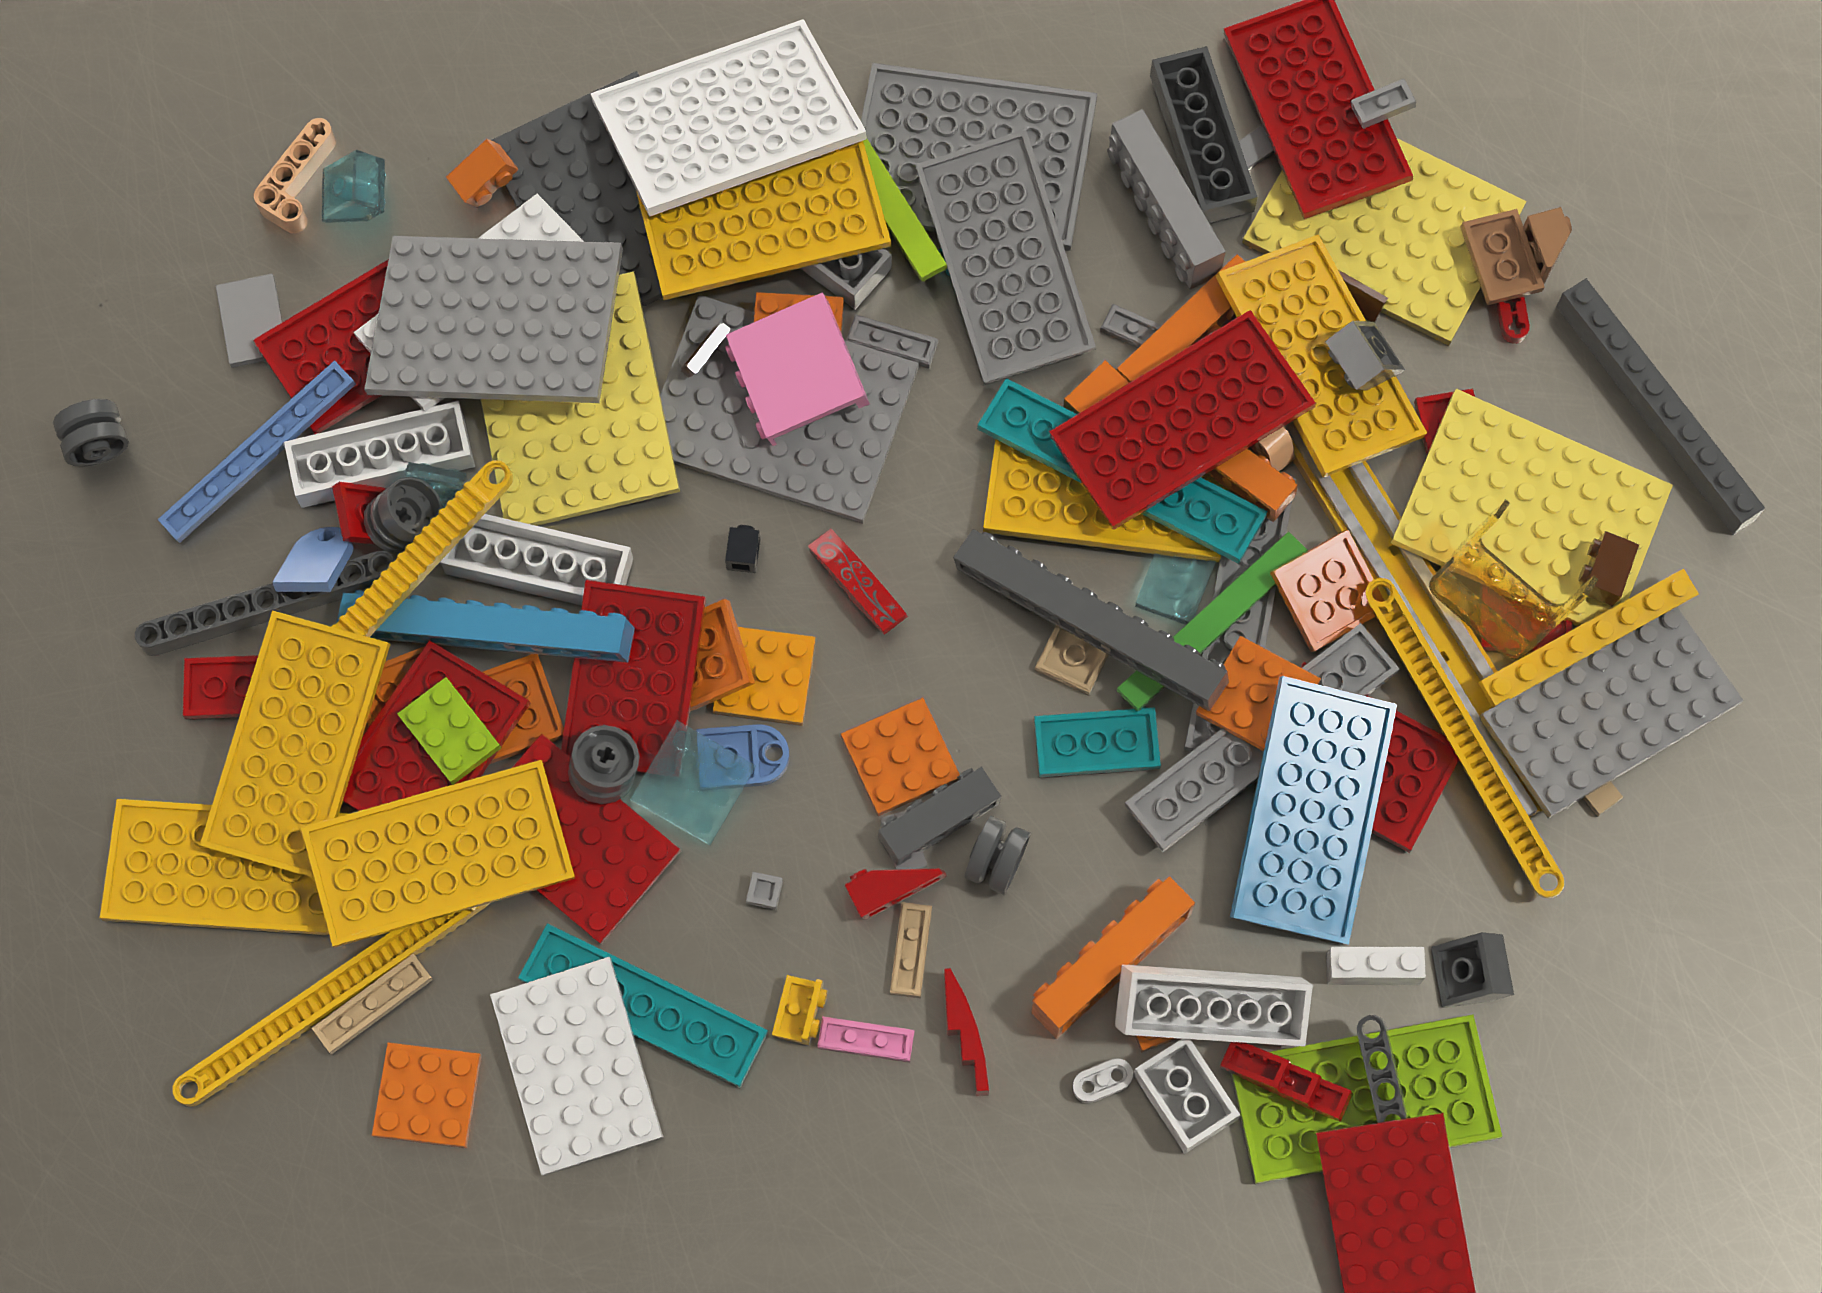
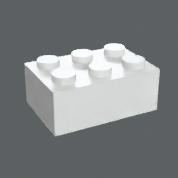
M1191 1039L1179 1040L1134 1070L1133 1076L1184 1154L1237 1121L1240 1113Z

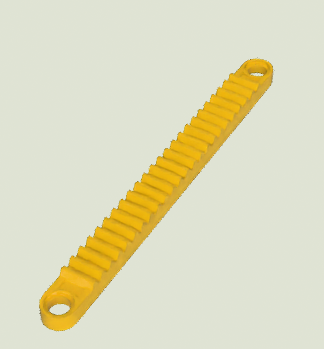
M498 460L489 461L469 482L463 485L461 491L455 493V497L447 502L446 507L439 510L438 515L430 520V524L422 529L421 534L414 537L413 542L405 547V551L397 555V559L389 564L388 569L381 572L380 577L372 582V586L364 591L363 596L357 598L355 604L347 609V613L340 616L339 621L331 627L370 637L509 489L513 482V474L510 468ZM494 469H502L505 473L503 481L499 484H492L489 481V475Z
M1386 578L1373 579L1366 588L1367 601L1447 741L1457 755L1535 892L1547 899L1557 897L1564 888V878L1556 862L1396 587ZM1384 586L1388 588L1390 596L1387 600L1379 602L1373 598L1372 593L1376 587ZM1551 874L1557 878L1558 885L1554 890L1545 891L1540 887L1539 881L1543 875Z
M490 903L478 906L474 912L467 909L391 931L179 1076L173 1085L175 1099L182 1105L194 1107L219 1090L225 1089L228 1084L235 1082L238 1077L247 1074L250 1069L257 1067L260 1062L267 1060L270 1055L279 1052L282 1047L289 1045L292 1040L299 1038L302 1033L311 1030L314 1025H317L414 953L416 956L423 953L427 947L433 946L436 941L455 931L458 926L465 924L468 919L486 908ZM188 1082H195L198 1086L197 1094L192 1098H184L182 1096V1087Z

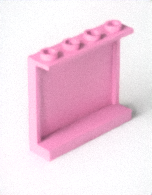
M823 292L726 334L729 345L725 346L731 362H737L739 370L735 372L740 386L747 388L750 395L745 397L747 405L752 414L757 413L760 421L755 423L762 440L767 438L772 446L777 445L775 438L856 403L860 409L870 404L830 304Z

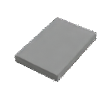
M268 274L215 285L231 368L266 361L253 340L283 322L274 275Z

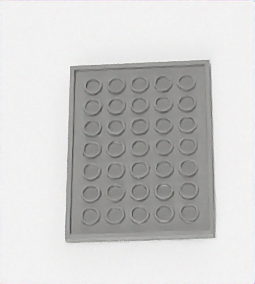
M872 63L861 123L866 130L868 141L925 231L936 232L915 164L1026 129L1064 249L1071 251L1097 93Z
M393 236L364 388L367 395L600 403L623 252L622 244L614 242Z
M698 295L660 395L674 464L863 524L916 377L919 363L844 340L870 404L860 409L856 403L775 438L777 445L772 446L767 438L762 440L755 423L760 421L757 413L752 414L747 405L745 397L750 395L747 388H742L738 382L735 372L739 368L737 362H731L725 346L729 345L726 336L695 375L688 378L681 372L682 366L714 326L724 323L731 329L728 333H731L754 323L755 312Z

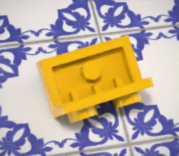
M787 975L772 1037L809 1046L810 1038L817 1037L820 1020L815 1019L818 1007L824 1008L828 990L823 989V980L816 979L815 982Z

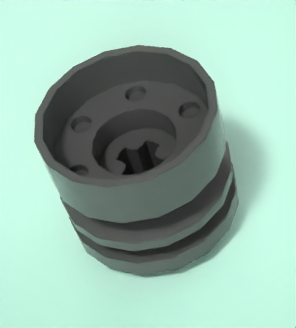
M414 477L400 478L368 503L364 511V526L368 536L375 545L387 552L403 553L405 547L413 542L415 536L421 534L422 529L430 524V520L438 515L439 510L443 509V506L436 491L422 479Z

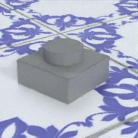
M753 872L746 904L777 910L783 878Z

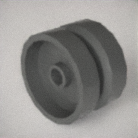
M108 399L86 400L70 405L54 417V429L57 437L62 441L60 447L67 464L73 466L97 465L112 460L127 449L129 441L125 429L120 425L121 417L115 402Z
M602 725L592 727L583 732L574 743L568 769L570 784L576 793L589 802L599 804L616 802L624 797L633 786L640 756L637 744L629 734L617 727Z
M990 816L974 844L965 872V878L979 884L985 880L992 868L993 871L989 880L990 889L1005 895L1020 865L1031 832L1015 827L1010 831L1006 841L1003 842L1006 822Z

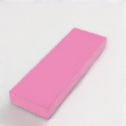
M822 1016L818 1049L910 1062L915 1030Z

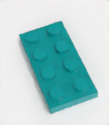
M1142 708L1138 712L1135 709L1034 716L1039 778L1160 769L1161 767L1155 708Z

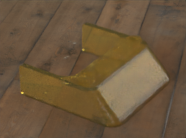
M1505 499L1459 545L1434 574L1429 582V588L1431 593L1499 653L1508 659L1519 660L1529 653L1589 596L1599 579L1595 576L1591 577L1564 603L1555 604L1546 600L1488 550L1482 542L1481 537L1499 520L1509 506L1510 502Z

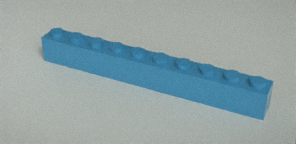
M356 590L354 594L343 593L337 622L339 617L345 615L347 609L355 604L356 599L363 596L364 591ZM411 595L410 599L406 598L370 638L427 644L430 640L437 645L628 662L635 628L624 615L618 613H608V616H597L596 613L581 610L579 614H574L561 608L541 611L539 608L530 605H524L522 609H518L504 603H494V606H485L483 603L474 600H467L466 604L456 603L448 598H438V601H429L425 597Z

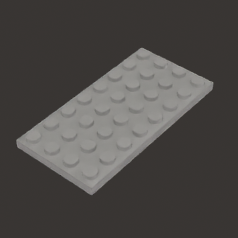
M1020 130L915 164L984 385L1096 350L1027 130Z
M1678 607L1512 699L1508 698L1482 713L1479 718L1547 818H1550L1738 706L1744 700Z

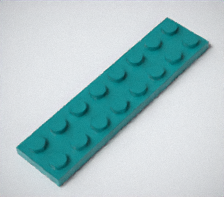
M548 923L546 924L518 977L520 981L528 983L610 957L634 1037L741 1088L768 1034V1030Z

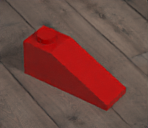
M940 868L871 870L869 872L863 869L850 876L851 881L845 884V887L860 917L867 920L944 879L947 875Z

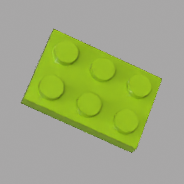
M447 677L397 713L452 785L501 749L500 744Z

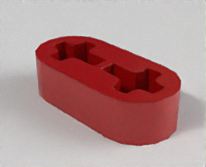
M1524 296L1511 299L1513 302H1516L1513 312H1511L1510 304L1504 303L1505 301L1497 303L1496 306L1502 337L1512 344L1521 343L1525 340L1530 329ZM1513 320H1515L1517 328H1522L1519 334H1515V331L1512 329L1509 330Z

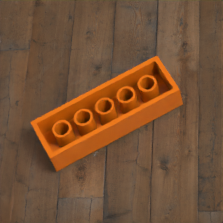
M1170 876L1163 882L1160 879L1155 881L1147 889L1146 892L1148 894L1141 903L1137 899L1125 909V915L1119 923L1115 920L1109 923L1101 932L1103 935L1096 944L1090 941L1079 952L1080 956L1073 965L1067 962L1056 973L1057 977L1051 985L1046 982L1033 994L1035 998L1032 1000L1031 1013L1056 1040L1120 982L1122 965L1137 966L1191 916L1195 902Z

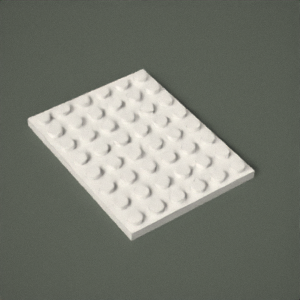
M804 20L591 93L594 106L649 217L867 139L865 128Z

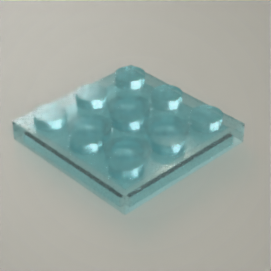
M676 720L630 800L711 845L756 765Z

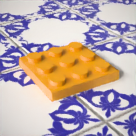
M738 627L755 684L714 701L713 714L803 726L816 637Z

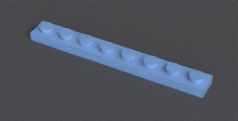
M334 360L167 510L158 521L179 543L182 542L285 449V441L296 439L356 385L354 380Z

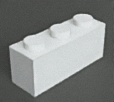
M1330 947L1326 954L1327 985H1420L1426 978L1424 947Z

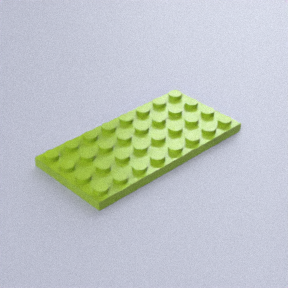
M1474 1014L1388 1030L1408 1118L1444 1113L1450 1148L1497 1140L1503 1137ZM1380 1032L1365 1035L1369 1038H1376ZM1358 1036L1270 1052L1290 1060L1293 1065L1320 1075L1324 1080L1351 1090L1353 1095L1341 1122L1278 1096L1231 1073L1255 1184L1323 1172L1317 1132L1378 1123ZM1376 1051L1371 1055L1370 1060L1374 1068L1384 1069L1387 1066L1388 1058L1383 1052ZM1387 1082L1381 1083L1378 1087L1379 1097L1383 1100L1393 1099L1395 1096L1394 1086ZM1389 1114L1385 1122L1401 1118L1396 1114Z

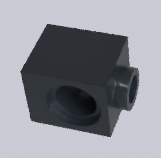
M738 525L737 528L730 527L725 558L727 570L756 573L761 541L759 530H755L754 527L749 525Z

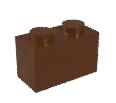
M1607 531L1599 539L1594 538L1587 555L1591 556L1589 565L1585 564L1579 575L1578 581L1582 582L1579 593L1613 606L1622 597L1639 544Z

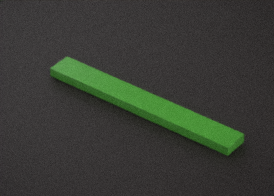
M1288 531L1173 637L1174 641L1182 646L1186 644L1192 646L1201 655L1276 586L1270 574L1271 571L1308 550ZM1136 670L1117 688V692L1138 712L1165 686Z

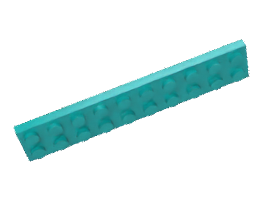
M1006 378L979 421L977 430L1081 483L1049 434V431L1077 414ZM1200 477L1141 514L1240 564L1264 522L1268 511Z

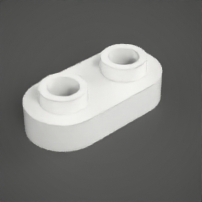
M1116 1058L1084 1070L1074 1079L1073 1093L1079 1101L1093 1103L1123 1091L1131 1084L1133 1079L1132 1067L1127 1061ZM1119 1071L1123 1076L1122 1080L1114 1081L1111 1078V1073ZM1084 1083H1091L1094 1090L1091 1093H1086L1083 1091L1082 1085Z

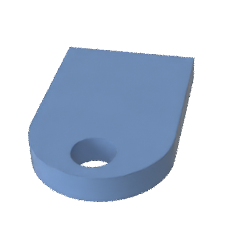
M339 527L319 528L305 534L295 543L272 583L275 591L331 592L353 553V543L343 541L341 528Z
M756 724L696 729L701 790L768 785L778 780L788 767V744L784 736L773 727ZM771 747H778L782 750L783 755L777 761H770L765 756L766 751Z

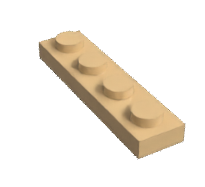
M413 953L315 1025L312 1030L332 1055L433 979Z

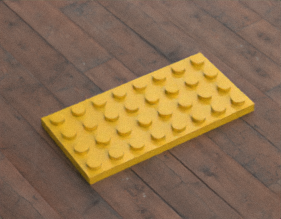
M863 141L650 217L637 193L663 300L891 246L889 232Z
M1319 234L1217 273L1216 279L1236 317L1249 310L1252 311L1316 402L1315 408L1293 420V423L1323 478L1424 438L1427 432L1396 376L1369 390H1356L1346 382L1344 378L1345 372L1341 365L1336 364L1331 359L1328 353L1330 348L1325 341L1351 321L1366 320Z
M995 439L983 532L1220 562V554L1142 514L1113 530L1082 483ZM1205 474L1201 477L1228 491L1227 488L1211 476Z
M272 610L200 846L314 878L301 827L337 818L391 645L390 643Z
M542 760L301 827L333 948L575 879Z
M129 799L116 800L100 919L102 921L329 935L314 878L200 846L212 805ZM339 813L338 817L347 815L349 813Z

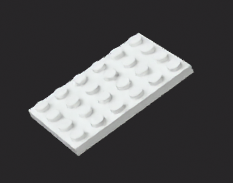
M610 957L490 994L541 1175L554 1173L663 1138Z

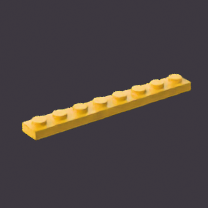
M1683 568L1479 681L1478 684L1493 708L1508 698L1512 699L1694 598L1699 593Z

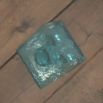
M355 150L323 168L322 221L326 223L369 221L383 213L386 204L384 198L386 179L385 159Z

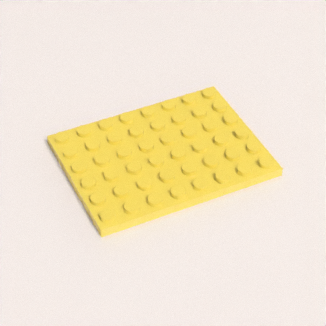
M1398 138L1399 145L1412 171L1413 181L1306 219L1302 217L1282 170L1245 234L1242 243L1263 254H1267L1319 234L1338 270L1388 298L1381 313L1448 346L1481 288L1460 228L1462 222L1517 209L1520 215L1527 202Z
M633 271L619 275L600 403L481 399L492 461H502L510 468L513 474L511 486L500 497L503 518L539 526L680 492L636 275ZM494 469L496 482L499 484L503 481L505 473L502 469Z
M1455 389L1390 543L1514 599H1518L1534 608L1547 611L1552 616L1561 620H1569L1573 625L1579 627L1629 599L1673 485L1461 390ZM1605 531L1639 544L1622 597L1613 606L1579 593L1582 582L1578 581L1579 575L1584 565H1589L1591 556L1587 555L1593 539H1599Z

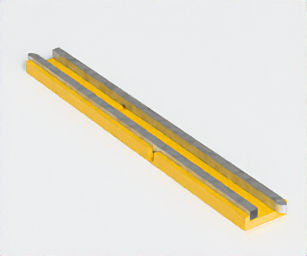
M1293 421L1285 425L1284 428L1289 432L1293 442L1295 460L1293 462L1336 532L1340 533L1344 530H1349L1373 579L1386 578L1394 584L1529 818L1543 811L1479 718L1482 713L1491 709L1492 706L1478 682L1497 672V669L1430 562L1390 543L1401 516L1367 462L1364 461L1323 478ZM1379 586L1378 589L1385 601L1390 596V591L1384 586Z

